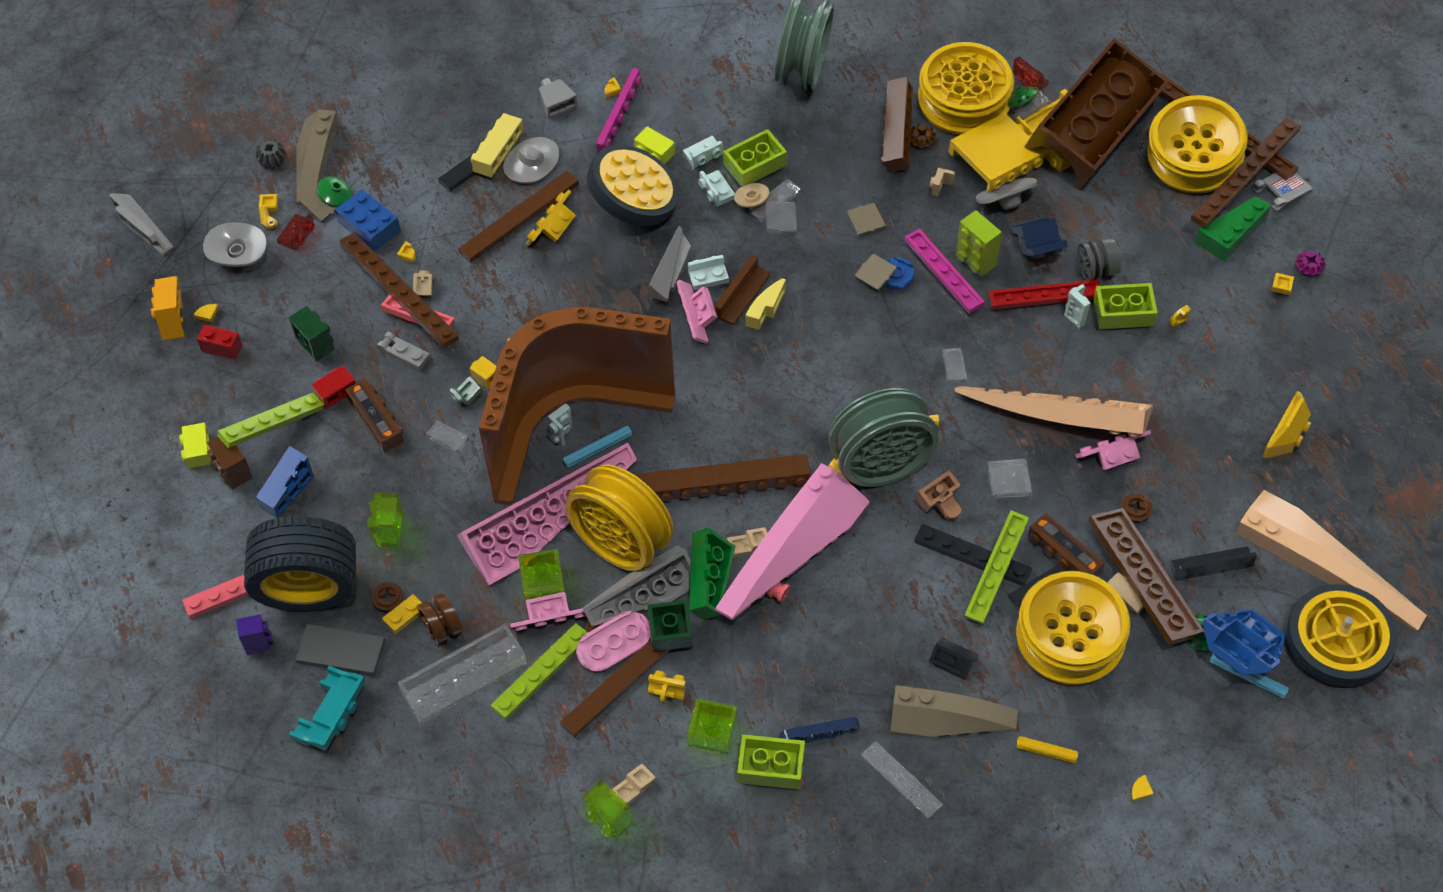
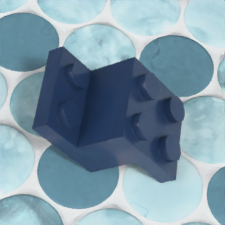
M1042 218L1011 226L1012 234H1018L1022 255H1028L1029 258H1041L1045 256V253H1060L1062 248L1068 247L1067 240L1060 239L1056 218Z

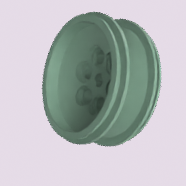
M792 0L785 20L775 67V81L778 82L780 79V85H785L789 74L796 68L800 72L804 91H808L810 86L811 90L815 89L825 59L834 17L835 3L832 2L829 5V0H824L823 4L821 3L816 11L809 15L806 13V0Z
M902 388L875 391L855 400L838 414L829 431V446L832 453L838 458V466L841 473L852 483L865 487L883 486L908 477L928 462L938 445V428L933 419L928 416V408L925 401L914 392Z

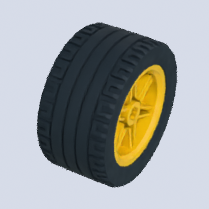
M287 516L267 520L257 525L249 533L246 542L244 588L249 596L258 603L278 610L311 612L341 605L353 594L356 575V540L352 533L344 526L323 518Z

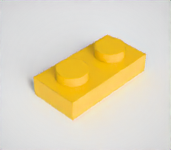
M412 594L385 615L382 620L396 635L420 616L417 605L422 602Z

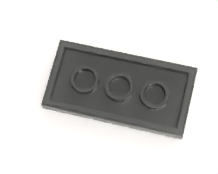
M307 624L295 660L296 663L324 668L332 666L342 671L374 676L385 638Z

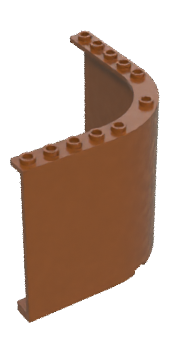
M571 307L540 315L515 332L504 346L498 359L479 425L494 503L514 504L532 436L542 422L541 419L560 408L563 404L572 401L574 403L601 402L669 413L673 412L676 389L671 319L598 308Z

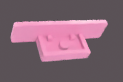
M678 280L676 282L678 292L691 328V335L696 341L706 344L709 341L705 327L717 318L709 289L703 286L694 293L691 284Z
M1146 430L1139 437H1126V434L1114 437L1115 441L1109 443L1108 440L1097 443L1098 447L1091 448V446L1081 448L1080 453L1075 454V456L1080 458L1097 452L1102 469L1106 470L1140 458L1134 439L1149 435L1151 431Z
M561 592L526 600L530 620L511 623L510 627H515V631L527 629L528 624L535 623V627L546 625V620L554 619L556 623L567 620L566 616L574 615V618L586 616L583 608L569 611L566 594Z

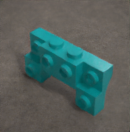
M332 666L327 668L329 674L325 681L321 679L319 682L321 688L327 690L328 693L314 715L313 723L299 717L297 720L299 725L295 732L290 731L289 733L291 740L308 747L312 745L324 751L327 750L334 736L338 737L339 733L346 728L347 719L357 708L356 698L365 684L363 676L345 672Z

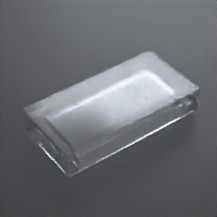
M961 348L943 349L942 355L948 384L967 382Z
M438 420L426 433L427 438L456 453H459L469 440L467 435Z

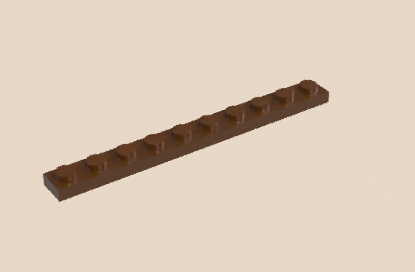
M1164 76L1169 80V83L1160 93L1165 99L1173 102L1182 97L1193 96ZM1247 132L1248 139L1245 154L1249 156L1262 142ZM1279 153L1265 166L1285 181L1291 178L1298 170V166Z
M1285 118L1192 214L1190 220L1206 229L1299 132L1301 126Z
M356 233L339 240L340 246L443 348L459 341V335Z

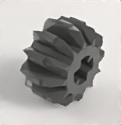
M268 139L266 142L261 141V145H257L255 155L260 165H264L266 168L269 166L274 168V165L280 166V163L285 161L286 150L283 144L276 139L272 141Z

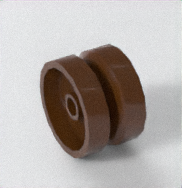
M443 592L433 597L434 607L428 601L417 605L421 620L437 645L447 640L446 630L453 636L463 631L456 611Z

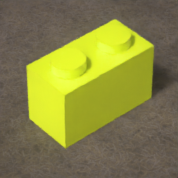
M646 127L634 139V146L652 154L664 164L675 154V142L649 127Z
M205 423L183 426L182 434L179 435L181 446L184 447V450H181L182 461H186L188 468L210 465L211 459L206 452L209 450L206 444L209 442V432Z

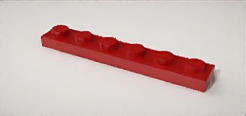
M1097 279L989 291V300L992 310L1063 303L1068 301L1070 290L1082 284L1085 286L1083 296L1091 300L1094 299L1096 286L1100 285Z

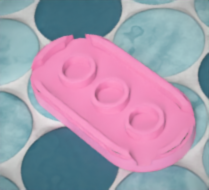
M627 611L585 634L580 639L576 649L579 663L589 671L602 672L636 653L650 640L649 620L640 613Z

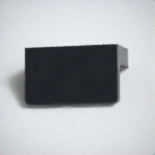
M941 638L936 643L929 661L967 678L974 661L979 655L954 642Z

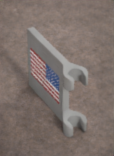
M1274 173L1263 180H1257L1255 182L1256 186L1253 187L1256 193L1268 187L1278 197L1274 201L1275 205L1272 206L1275 211L1281 210L1288 203L1313 190L1297 173L1287 181Z

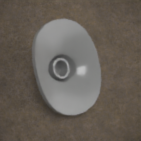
M544 137L524 140L505 158L503 165L504 174L515 183L532 184L539 182L547 177L556 167L559 160V148L553 140Z
M1034 178L1013 180L1001 185L998 189H993L990 192L985 190L976 196V201L980 204L998 201L1002 209H1013L1021 204V194L1032 187H1036L1038 182Z
M237 222L217 225L208 232L203 243V251L209 261L231 267L248 266L257 263L262 259L267 248L266 237L261 229L254 225Z

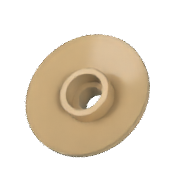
M760 183L747 184L736 191L734 200L741 207H755L768 199L769 189Z

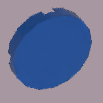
M900 257L885 260L896 266L897 270L890 277V281L886 282L884 286L893 290L907 288L914 280L915 272L913 265L908 260Z

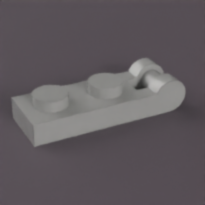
M387 332L384 335V340L376 345L381 352L419 371L430 359L428 352L396 337L391 332Z

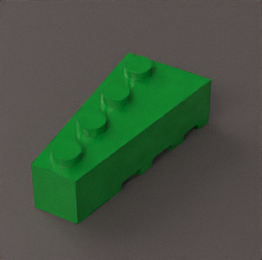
M1255 196L1214 220L1206 229L1200 228L1195 243L1225 262L1267 219L1271 205Z
M709 527L692 532L690 611L703 620L720 615L719 612L715 611V608L725 595L736 547Z

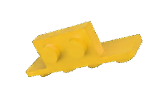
M567 190L565 193L561 192L555 199L557 203L555 206L552 204L546 211L548 215L545 218L542 217L537 222L538 228L536 230L533 229L527 235L529 240L525 245L529 246L541 231L552 241L556 242L576 216L562 204L571 193L570 190Z

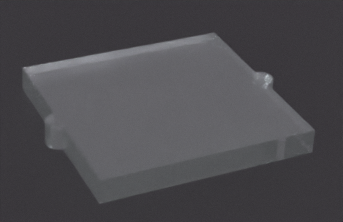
M781 200L779 202L766 201V231H779L780 233L783 231L796 232L795 202H782Z

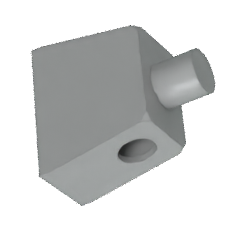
M549 78L542 80L539 95L548 119L578 107L576 94L561 79L553 82Z

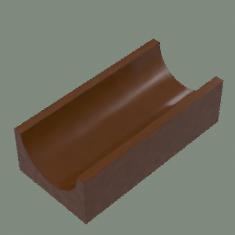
M1114 38L1038 125L1024 147L1029 151L1038 146L1048 147L1064 156L1072 165L1076 174V184L1074 187L1080 191L1154 103L1169 83V80Z

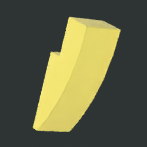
M782 278L775 282L756 298L745 315L747 327L760 330L766 316L774 317L786 291V279Z

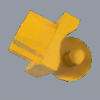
M657 670L654 675H649L648 693L659 695L660 702L664 703L667 697L683 700L685 696V677L675 675L673 679L667 678L666 673Z

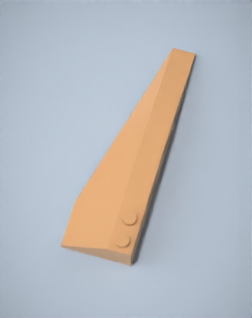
M958 386L955 388V392L1026 416L1069 425L1109 430L1111 434L1128 432L1129 436L1139 437L1140 434L1145 433L1153 409V405L1117 400H1108L1105 403H1101V400L1096 398L1082 401V398L1068 396L1063 399L1062 395L1030 392V394L1022 396L1020 391L1007 392L1006 394L998 389L985 391V388Z
M1263 490L1240 521L1236 532L1237 535L1328 584L1354 586L1370 593L1384 604L1394 620L1417 632L1427 615L1296 506Z

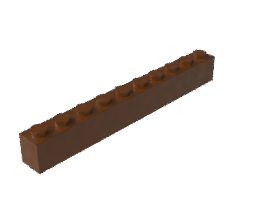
M807 454L634 474L647 484L663 502L699 496L708 497L716 494L726 495L733 492L745 493L750 490H766L776 487L785 488L793 485L803 486L811 477Z

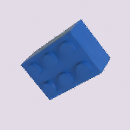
M363 189L335 209L339 224L352 234L356 233L374 252L401 231L398 217Z

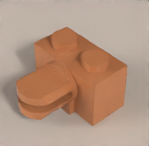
M950 470L919 490L915 496V499L926 513L937 507L947 521L955 520L961 513V507L953 497V494L958 491L961 485Z

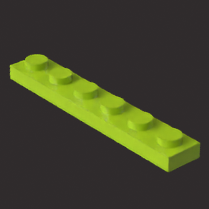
M310 393L218 430L217 436L227 448H230L321 411L324 404L314 393Z
M1012 510L1010 511L964 618L982 625L984 624L1029 522V517Z
M575 623L491 704V709L506 721L576 653L580 639L588 632Z

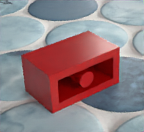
M205 324L197 337L201 352L236 360L243 346L239 333Z
M342 365L332 370L326 376L317 379L311 386L314 394L324 404V407L328 409L346 398L345 389L356 384V381Z

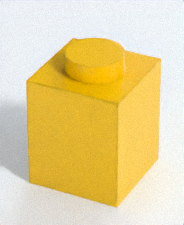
M481 356L470 367L471 377L489 390L496 365Z

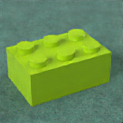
M767 129L723 151V164L742 187L787 166V151Z
M975 210L960 221L956 256L960 261L966 263L974 273L982 277L997 266L1002 232Z
M1152 283L1096 286L1093 300L1099 329L1155 326L1158 312Z
M742 734L737 772L738 783L800 790L805 741Z

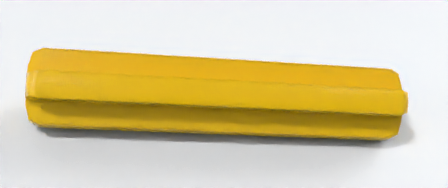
M1019 736L1016 747L1019 749L1076 763L1078 758V751L1022 736Z

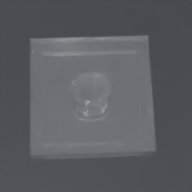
M1026 459L987 462L992 498L1031 495L1032 490Z

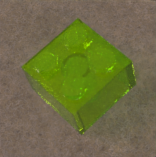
M374 493V500L370 501V512H372V515L368 517V529H371V539H374L376 546L399 547L403 521V510L398 493Z
M558 549L518 555L525 601L565 592Z
M697 698L687 734L688 746L729 754L738 718L737 706Z
M602 780L583 796L586 818L592 824L596 822L606 837L611 836L616 840L633 824L631 806Z

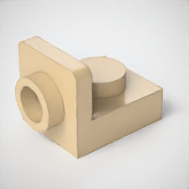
M425 270L414 273L413 291L418 296L432 297L433 274Z

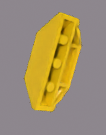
M1297 391L1265 448L1264 458L1292 453L1295 446H1300L1304 438L1301 436L1302 433H1307L1311 422H1308L1311 413L1301 392Z

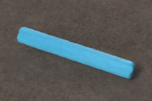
M626 425L563 457V462L566 467H571L632 435V431Z
M1214 653L1210 659L1211 663L1281 698H1284L1289 690L1288 687L1260 673L1247 675L1237 673L1225 661L1216 658Z

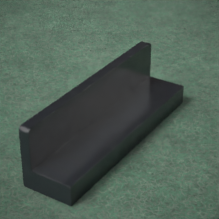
M1246 546L1175 559L1171 561V567L1176 581L1250 568L1253 567L1257 555L1256 552L1250 553L1249 547Z

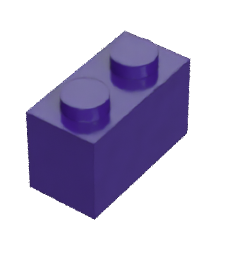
M261 614L236 619L238 637L246 655L271 650L270 642H273L272 633L269 630L267 621H263Z

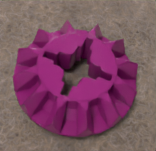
M1304 250L1303 253H1299L1295 261L1298 270L1306 275H1318L1324 270L1326 265L1324 262L1325 257H1321L1320 252L1314 253L1313 250L1310 252ZM1314 260V263L1307 265L1308 261Z

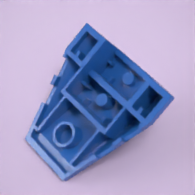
M1253 609L1239 610L1235 614H1230V612H1224L1223 615L1212 613L1202 621L1209 650L1214 653L1216 658L1229 664L1235 672L1242 675L1267 673L1274 670L1280 664L1279 657L1282 654L1281 648L1284 644L1286 633Z

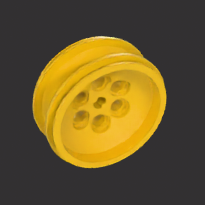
M958 42L943 46L932 53L921 68L918 90L919 106L928 121L935 127L950 134L961 135L1003 113L1008 114L1010 107L1007 106L1014 87L1012 70L1004 57L988 46L972 42Z
M1203 95L1179 98L1166 105L1152 121L1147 147L1149 164L1158 178L1175 190L1192 194L1215 191L1244 161L1248 139L1246 126L1235 109L1219 99Z
M614 465L595 467L587 473L585 485L574 487L568 494L565 509L572 527L590 549L616 567L628 571H637L645 568L653 561L654 550L665 548L671 540L673 522L667 508L647 484L623 468Z
M1059 572L1038 581L1025 595L1017 621V643L1028 664L1047 679L1068 685L1086 684L1108 675L1120 662L1130 633V616L1121 596L1104 580L1084 572ZM1054 644H1060L1062 647H1057ZM1074 649H1080L1082 652H1077Z

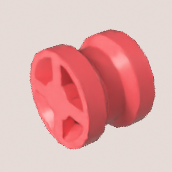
M780 581V584L767 591V596L775 597L778 602L782 603L789 594L791 586L782 584Z

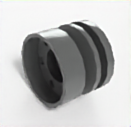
M1112 237L1098 239L1096 243L1094 241L1079 243L1077 251L1081 272L1086 280H1092L1094 277L1101 278L1102 274L1104 276L1119 274L1121 259L1117 244Z

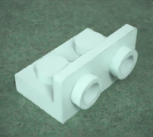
M710 136L684 149L683 156L693 168H696L722 155L723 142H717L713 136Z
M719 170L708 175L703 171L699 172V186L701 189H705L708 199L713 201L716 207L734 199L735 193Z
M723 255L694 260L688 263V274L694 290L701 289L703 286L707 288L729 283Z
M1083 284L1070 290L1064 316L1078 329L1085 326L1090 302L1083 296L1085 291Z
M566 403L548 416L549 437L553 443H558L561 447L565 445L564 435L572 428L571 408Z

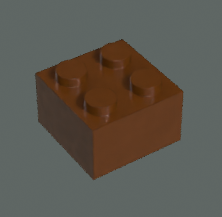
M218 436L206 443L209 449L206 452L211 459V464L216 472L219 471L225 485L229 484L232 489H235L253 478L245 457L236 445L227 448Z

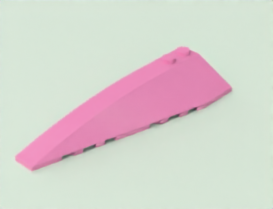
M626 443L457 534V537L482 577L490 585L523 567L530 557L536 555L570 523L565 509L568 494L574 487L585 485V477L591 469L601 465H614L627 470L637 458L629 443Z
M821 463L758 545L726 591L715 611L731 620L736 618L749 608L752 602L762 598L765 592L780 584V581L785 577L788 578L810 561L812 556L822 552L825 546L835 542L842 533L848 532L870 504V501L839 472Z

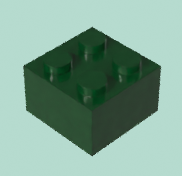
M305 306L288 317L295 339L316 362L334 350L332 344L334 340L329 334L331 331L330 327L325 321L321 322L315 310L311 311L308 306Z
M688 599L647 605L653 652L693 647Z

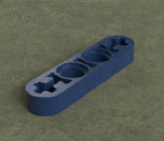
M850 717L786 729L780 732L779 735L782 739L801 740L809 743L855 734L860 731V724L858 718Z

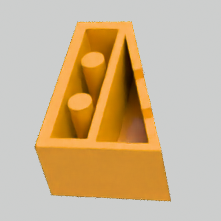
M177 276L155 279V287H152L153 298L151 300L153 308H151L152 318L157 321L162 340L185 337L181 324L184 323L183 317H180L182 296Z

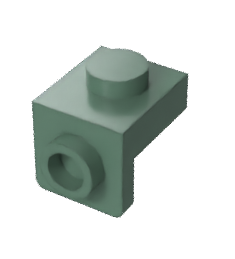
M469 376L458 389L451 387L449 390L454 394L452 398L457 403H464L469 406L484 389L473 377Z

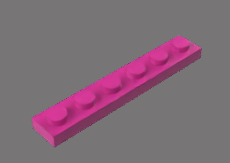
M637 68L632 69L596 142L597 154L602 149L611 146V140L613 137H616L618 126L623 122L624 113L628 112L630 101L634 99L636 89L641 85L642 77H640V70Z
M920 228L905 236V242L969 314L984 306L985 301Z

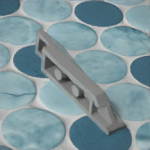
M115 193L109 195L119 220L157 252L164 256L174 248L131 195Z
M678 226L649 284L650 298L667 302L670 291L674 292L677 285L676 282L679 280L691 252V245L680 226Z

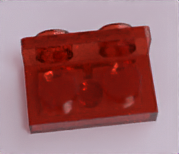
M1020 56L1014 59L1013 74L1026 85L1037 87L1039 92L1049 84L1044 75L1031 66L1028 61Z
M295 214L277 238V243L297 251L299 246L304 243L307 235L314 229L315 223L312 215L308 214L306 217Z

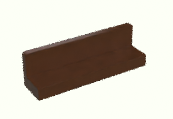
M750 256L714 305L717 318L734 325L766 282L770 272L758 266V257Z

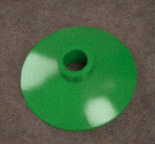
M326 177L320 180L317 185L318 196L328 205L339 207L352 197L350 186L340 178Z

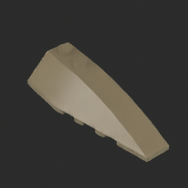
M318 109L304 120L297 143V204H301L299 200L308 193V190H312L323 179L339 127L336 111Z
M896 685L890 733L938 738V736L949 735V737L966 733L974 735L978 734V732L987 731L989 733L1016 731L1018 710L960 694Z

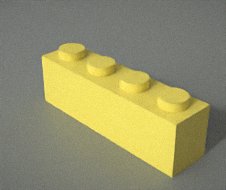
M503 113L500 119L496 120L493 129L488 132L484 142L480 143L479 149L471 157L474 172L492 178L523 133L522 119Z

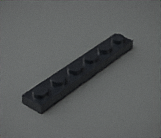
M923 523L914 541L916 544L983 571L993 552ZM1012 559L1004 579L1023 586L1032 572V567Z

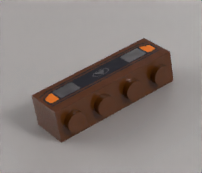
M366 379L345 389L349 402L383 452L404 442L402 426L394 422L395 417L390 410H386V404L382 397H377V391L373 384L369 385Z
M1047 513L1029 527L1028 537L1030 541L1042 548L1048 557H1052L1057 561L1063 570L1084 572L1096 577L1102 573L1105 563Z

